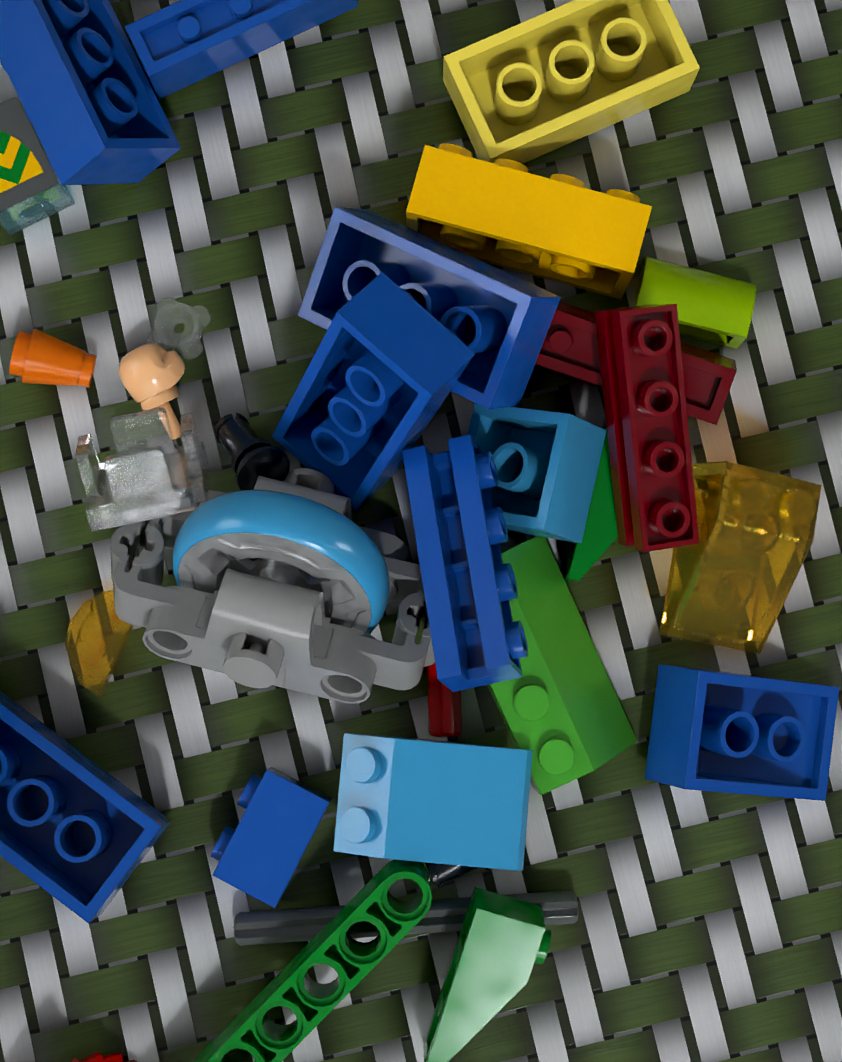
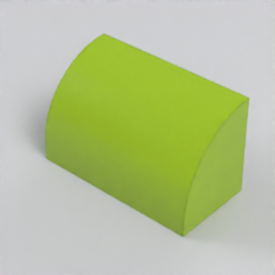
M646 256L633 306L677 304L680 335L737 349L748 335L755 303L756 285Z

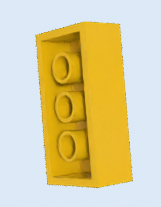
M442 143L439 145V148L428 145L424 146L406 210V226L485 263L621 299L635 272L652 206L640 203V198L637 195L625 190L609 189L605 194L584 188V183L581 180L569 175L552 174L550 178L528 173V168L517 161L500 158L491 163L472 158V153L466 148Z

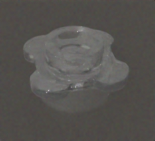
M171 297L162 299L156 306L155 329L148 335L149 343L155 342L165 350L169 349L180 352L185 359L197 358L203 351V346L200 342L203 329L211 322L209 311L202 305H196L192 308L185 303L177 302ZM177 324L185 326L182 333L175 332L174 328Z

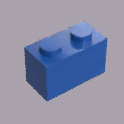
M273 767L266 770L263 778L253 773L237 804L246 809L236 830L228 825L225 827L210 857L219 861L212 876L275 908L281 900L332 798Z

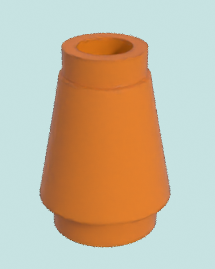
M36 328L33 333L19 330L12 351L9 374L22 377V383L76 387L79 385L89 388L97 355L86 353L85 350Z

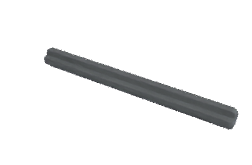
M570 890L504 895L541 906L545 925L574 924L578 920L577 897ZM471 897L433 899L426 915L407 935L460 931ZM346 905L240 912L234 918V938L236 944L240 946L311 941ZM365 921L356 922L348 929V933L352 938L377 937L380 933L375 925Z

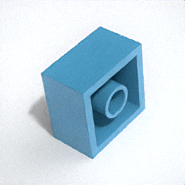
M474 403L468 434L472 435L483 452L490 451L494 458L498 474V486L490 487L493 508L501 507L507 531L582 543L607 430L567 413L516 407L489 410Z

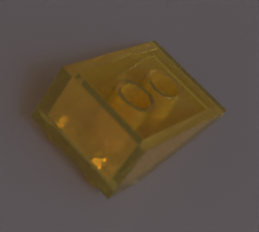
M728 461L692 464L700 543L673 548L660 635L760 654L813 543L822 485Z

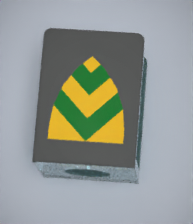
M16 97L0 103V225L9 235H12L75 204L67 186L61 185L56 173L51 168L48 156L32 123L28 120L21 102Z

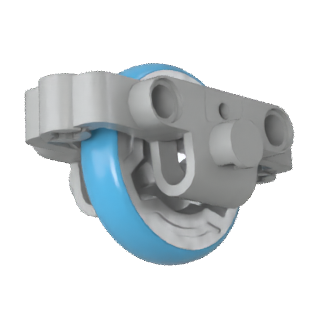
M308 468L293 469L287 474L284 482L258 476L254 490H241L229 493L213 490L201 491L195 495L191 508L163 501L148 502L139 509L134 522L122 525L116 529L111 537V579L113 582L115 613L124 622L146 627L142 638L144 645L160 657L225 673L230 679L247 687L268 688L273 685L349 704L366 701L370 696L373 684L395 690L412 689L419 683L423 668L435 663L420 565L406 562L408 555L407 546L398 537L355 524L352 521L351 499L334 494V484L326 475L319 471ZM164 547L173 549V574L178 586H161L164 576ZM388 602L400 605L392 643L377 640L370 635L382 619ZM425 616L427 620L420 644H415L421 618Z

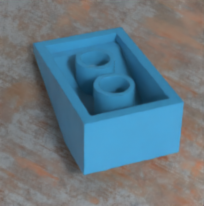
M344 733L333 851L383 859L523 871L533 750L379 734Z

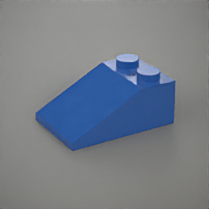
M659 664L645 779L687 790L826 801L839 687Z

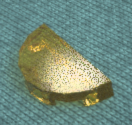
M113 590L103 591L81 605L70 621L65 640L70 666L77 675V680L98 697L103 695L134 626L122 621L116 615Z

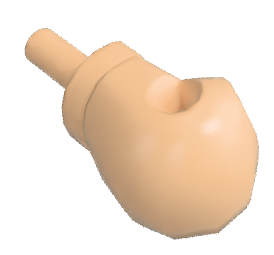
M155 342L146 343L130 351L121 359L118 373L124 387L136 403L140 402L144 413L154 408L157 409L171 439L175 440L185 434L169 401L181 396L175 385L184 374L185 364L175 350L166 351Z

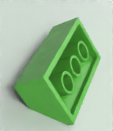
M535 536L501 552L503 564L510 563L513 568L518 588V598L510 600L513 622L521 621L528 645V657L520 658L523 677L489 684L487 688L516 749L533 750L530 783L540 795H543L595 771L636 743L637 739L546 538Z

